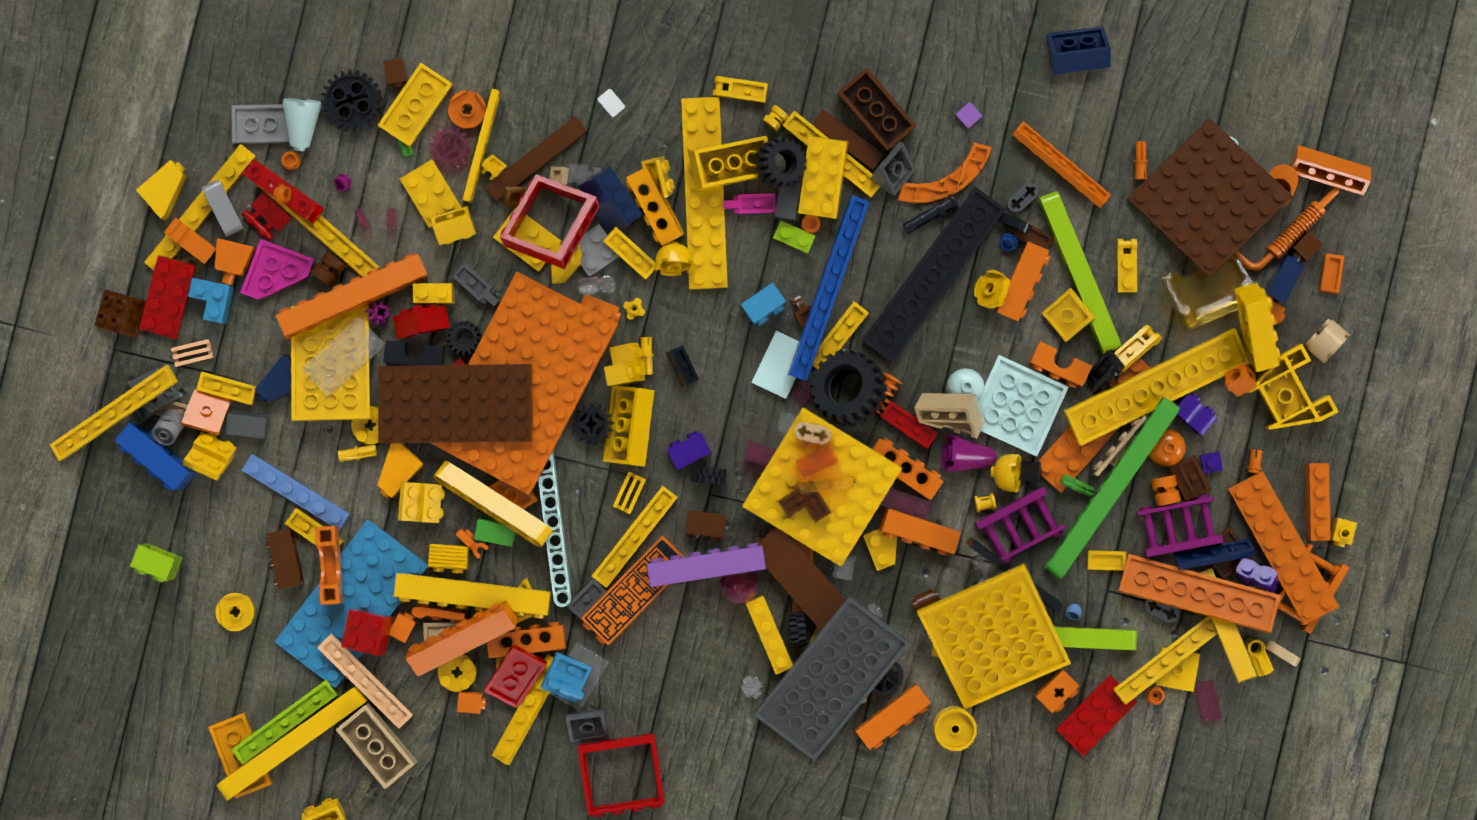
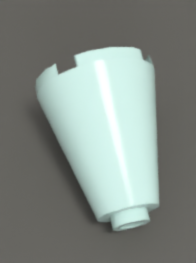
M285 98L283 99V109L290 146L294 147L296 151H305V148L310 147L321 109V102L308 99Z

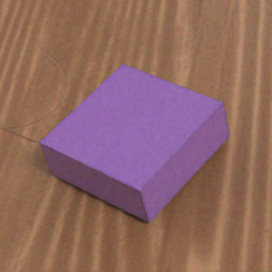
M969 102L955 116L969 129L982 117V114Z

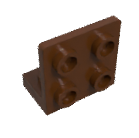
M105 289L95 326L137 338L146 301Z

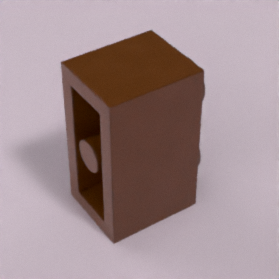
M688 510L685 533L689 534L690 538L700 539V536L703 535L708 536V540L719 541L720 538H724L726 515Z

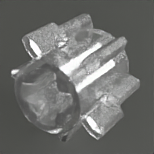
M748 675L742 679L744 684L740 687L747 698L753 696L756 699L762 695L760 690L764 686L757 676L752 678Z

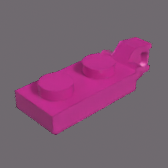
M776 193L738 194V196H733V200L723 202L724 209H734V214L775 213L777 205Z

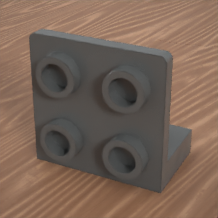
M155 368L128 382L121 394L123 395L158 371L159 368ZM171 386L135 412L142 422L146 423L152 418L155 411L178 400L180 395Z

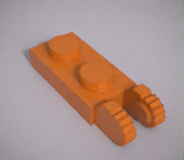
M417 604L413 607L411 614L418 618L431 616L433 620L447 618L450 619V622L458 623L467 618L468 611Z

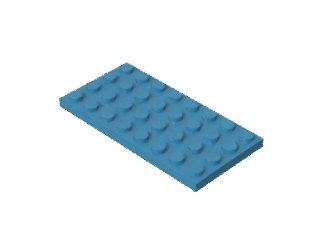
M367 519L341 553L344 602L320 605L318 584L275 640V643L322 679L327 680L334 688H337L345 675L317 647L331 633L342 643L349 609H360L391 617L402 602L398 601L399 597H394L396 573L422 576L428 568V564L371 520ZM348 649L357 659L363 654V652Z

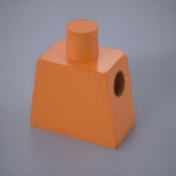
M217 238L215 269L224 272L221 283L233 286L235 275L245 277L257 248Z

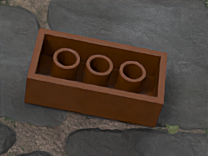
M867 67L837 92V97L885 153H888L917 126Z

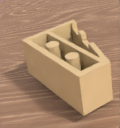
M922 393L915 406L919 423L940 429L947 427L954 429V432L958 434L960 432L972 434L971 437L976 439L984 425L975 394Z

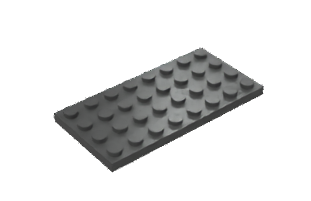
M849 595L756 709L754 716L815 761L910 645V641Z

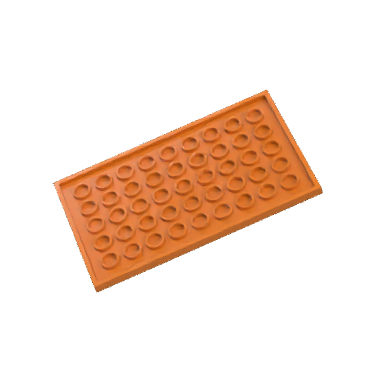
M516 271L468 365L532 364L533 442L431 444L531 495L619 324Z

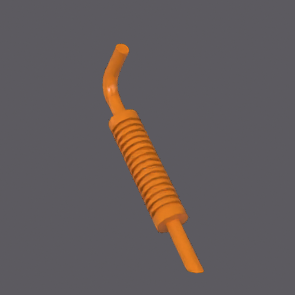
M1334 187L1319 203L1313 201L1266 248L1269 253L1258 263H1252L1239 251L1233 257L1250 271L1262 270L1274 258L1279 260L1326 213L1324 208L1339 193V188Z

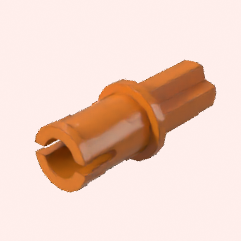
M1145 141L1136 142V160H1133L1135 162V179H1147V162L1149 160H1146Z

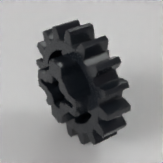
M592 403L589 405V408L585 405L582 406L584 411L577 410L576 412L579 416L573 417L577 421L576 424L572 425V427L577 428L574 434H580L578 440L583 441L585 439V444L588 445L591 441L593 445H597V441L604 443L603 438L609 439L608 432L614 431L610 428V425L615 424V422L610 421L613 415L606 414L608 409H602L600 404L596 408ZM597 412L603 416L604 420L598 417ZM593 421L597 423L596 426L590 427V423H593ZM603 427H605L604 430H603V432H602L601 434H599V432L601 431V429H602ZM583 429L588 431L590 437L584 433Z

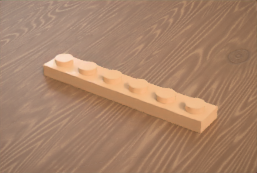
M331 633L317 648L398 728L403 726L413 714L348 649L342 648V643Z

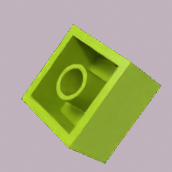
M139 544L130 567L135 568L134 571L136 573L153 575L152 579L156 581L168 582V580L175 579L183 557L151 544Z

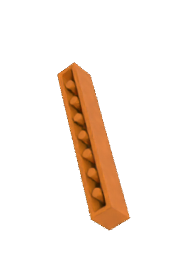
M408 254L403 257L402 261L397 263L392 261L381 270H371L365 277H355L350 280L349 284L344 286L339 284L328 293H318L312 300H302L296 304V307L291 309L287 307L280 310L279 314L275 316L286 340L427 279L428 274L419 254Z

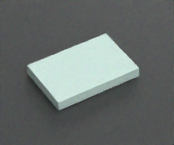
M776 331L751 383L786 399L796 379L787 374L799 341Z

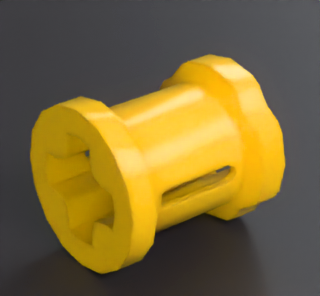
M993 493L984 497L974 496L977 513L987 509L996 510Z

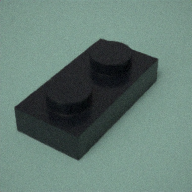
M683 345L666 352L682 387L700 380Z

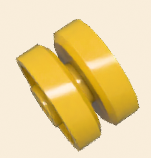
M949 706L942 709L935 716L933 733L937 741L944 748L951 751H961L968 748L974 742L977 735V725L974 718L965 709L958 706ZM953 726L959 727V729H956L957 732L952 731Z

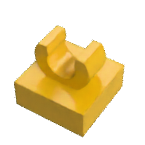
M493 154L486 158L481 165L484 167L482 174L487 171L492 174L490 180L504 172L507 167L506 164Z

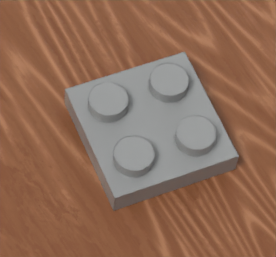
M600 224L585 233L579 243L582 251L581 266L589 277L620 257L603 242L607 234Z

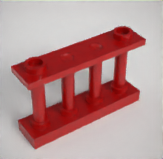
M255 159L252 160L242 174L272 196H274V191L277 187L279 188L280 184L291 189V198L289 202H284L283 204L312 224L317 221L324 211L323 207Z

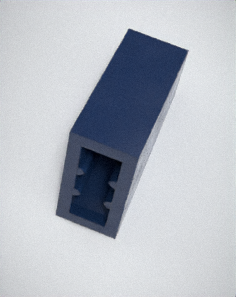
M1292 255L1290 257H1283L1264 289L1266 296L1279 305L1285 304L1304 267L1300 263V259Z
M286 354L282 355L255 389L258 392L257 397L265 403L267 401L275 402L291 394V358Z

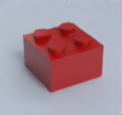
M349 609L341 647L376 656L385 655L393 617L360 609Z

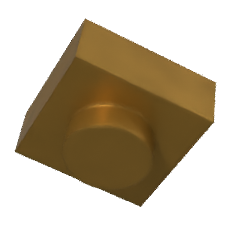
M505 187L503 205L506 208L518 207L519 200L524 196L526 189L524 187Z

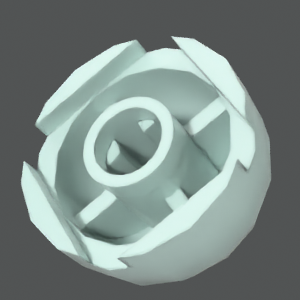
M963 368L950 375L947 380L946 391L948 394H975L978 402L984 394L985 385L983 378L978 372L973 369Z

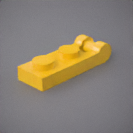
M715 76L714 82L716 86L713 89L712 96L765 103L768 83ZM723 84L729 85L728 91L723 90Z
M1117 239V293H1136L1137 239H1130V241ZM1130 248V254H1123V249Z
M1145 325L1114 352L1125 366L1122 372L1127 370L1151 347L1157 345L1162 340V336L1159 333H1154L1149 325Z

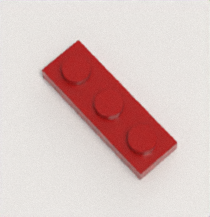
M892 401L888 403L880 415L882 419L927 449L938 434V432L926 424L919 423L916 417Z

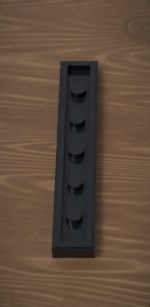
M969 537L966 541L971 549L1003 572L1013 569L1011 565L972 537ZM1034 583L1040 598L1059 612L1063 607L1060 601Z

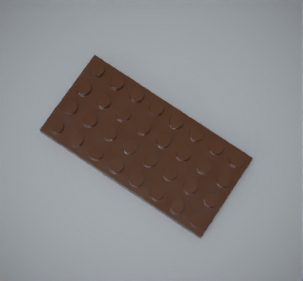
M532 364L378 366L379 444L533 442Z

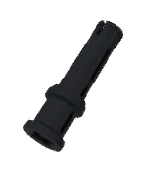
M949 194L948 198L941 202H935L932 208L902 225L909 235L938 217L944 218L945 214L954 209L958 210L960 207L954 196Z

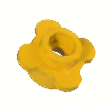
M635 298L634 301H626L623 307L627 310L628 319L632 320L634 317L645 314V310L641 306V299Z

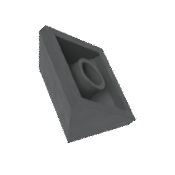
M900 141L871 177L873 181L893 196L896 195L916 170L903 142Z
M605 708L570 712L565 715L571 743L609 738Z

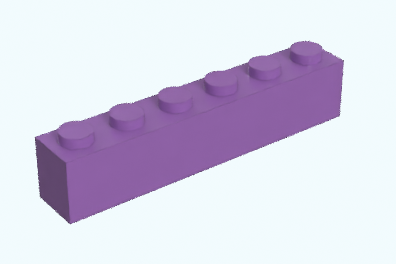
M758 543L746 544L747 548L745 549L733 546L727 547L728 551L726 552L714 549L708 550L709 554L701 555V552L689 553L687 558L675 555L670 556L668 561H663L662 558L651 559V563L647 564L650 587L766 569L763 547L758 546Z

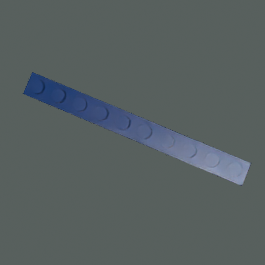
M854 195L850 196L787 374L804 382L807 381L870 203Z

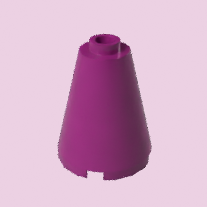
M947 434L944 439L948 440L946 446H942L941 465L946 468L943 470L944 472L950 473L987 468L996 462V452L991 447L953 434Z

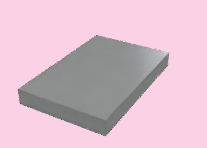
M283 104L232 105V144L289 143Z

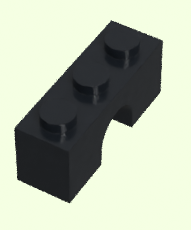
M386 340L383 363L388 364V366L443 365L444 347L424 345L422 355L412 359L407 354L408 343Z

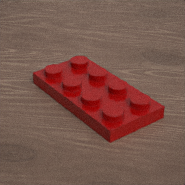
M158 255L139 329L175 340L178 339L196 265Z
M1110 674L1055 728L1083 757L1137 703L1135 699L1127 705L1122 702L1113 691L1119 683Z

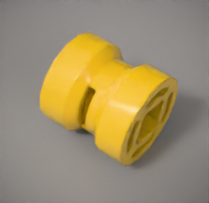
M774 105L771 108V113L762 120L777 132L781 127L780 124L785 122L789 116L781 108Z

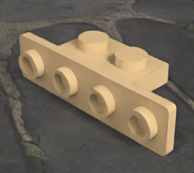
M1143 415L1130 423L1132 426L1128 432L1124 431L1119 436L1118 440L1120 442L1115 447L1112 445L1105 453L1107 457L1104 461H1098L1093 467L1095 470L1093 475L1095 477H1098L1108 464L1113 467L1136 436L1134 433L1147 419L1146 416Z

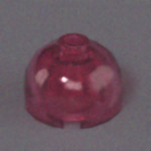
M755 571L724 575L720 580L723 596L733 604L748 603L758 593L759 581Z

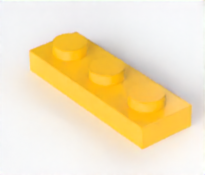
M617 227L603 240L644 279H647L655 270V262Z
M201 371L196 390L253 405L257 386Z
M295 508L285 523L315 545V527H323V525L298 508ZM339 537L341 546L344 540Z

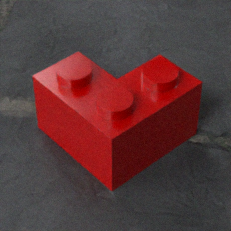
M437 303L428 304L426 308H423L422 305L413 306L411 309L401 310L399 315L393 316L397 339L450 328L446 305L438 306Z

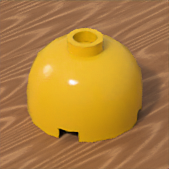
M669 242L658 250L655 259V270H660V274L667 276L682 275V271L686 270L689 273L693 270L692 253L686 246L678 242Z
M1005 454L996 461L995 466L991 467V477H994L998 488L1008 492L1019 491L1022 462L1020 454Z

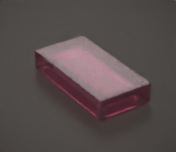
M1214 680L1195 683L1194 688L1202 722L1222 718Z

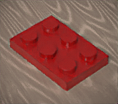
M513 644L484 687V692L518 708L547 665V661Z

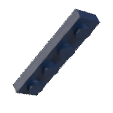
M1250 538L1174 552V559L1179 570L1255 556V550Z

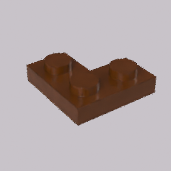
M811 480L778 500L788 518L804 507L815 523L832 513Z

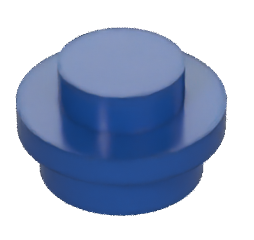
M1005 233L1000 238V246L1004 251H1013L1019 245L1018 238L1011 233Z

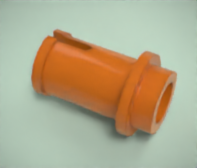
M1250 449L1249 466H1247L1248 473L1257 474L1262 470L1260 468L1262 450H1258L1257 457L1255 458L1256 449Z

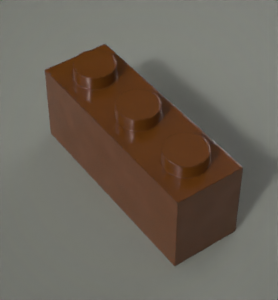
M285 529L267 533L268 537L265 538V541L272 555L269 557L271 567L275 570V575L273 576L275 586L282 590L304 585L294 530Z

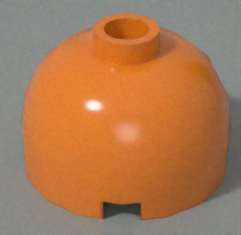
M1166 429L1149 453V458L1160 466L1170 467L1176 465L1183 459L1186 452L1184 438L1177 431Z

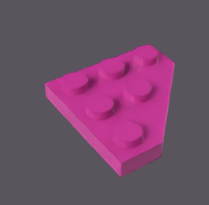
M260 239L240 293L261 300L309 278L316 259Z

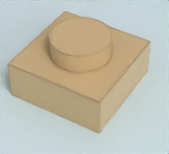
M551 167L549 179L567 186L569 168Z

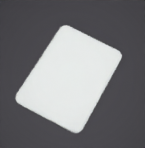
M608 89L598 98V101L612 117H615L625 108V105L611 89Z

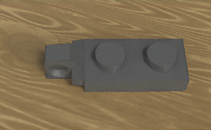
M465 262L452 275L457 282L480 302L485 304L488 301L494 307L500 303L493 296L496 292L493 287Z

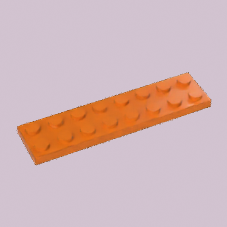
M1139 358L1127 370L1121 371V376L1114 380L1110 386L1113 387L1151 367ZM1069 425L1037 461L1041 462V476L1062 493L1067 487L1060 483L1062 476L1066 474L1075 478L1119 428L1079 446Z
M1261 471L1229 488L1228 490L1269 564L1278 573V580L1302 623L1306 625L1339 608L1264 472Z
M1128 554L1118 591L1270 634L1281 596L1194 571L1179 570L1178 567Z

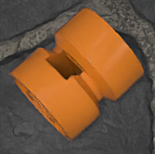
M1175 475L1150 480L1153 491H1156L1154 495L1156 506L1181 501L1179 490L1175 489L1177 486Z

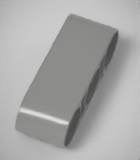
M219 179L201 187L226 237L244 229Z

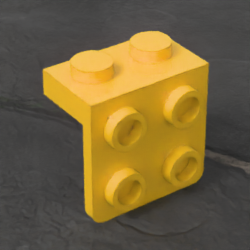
M665 156L641 161L643 168L648 165L650 166L663 191L664 198L672 195L673 190H675L673 178L670 179L668 171L671 169L669 161L665 160Z

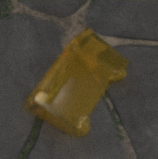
M1236 253L1211 278L1207 277L1201 270L1183 277L1179 273L1171 272L1162 278V283L1184 330L1195 328L1236 310L1237 303L1234 289L1253 283Z

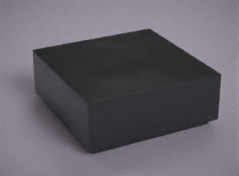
M1022 461L1021 481L1039 483L1041 481V462Z

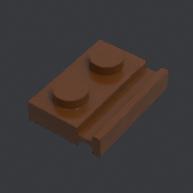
M1196 455L1169 467L1172 474L1176 477L1177 484L1185 501L1212 490Z

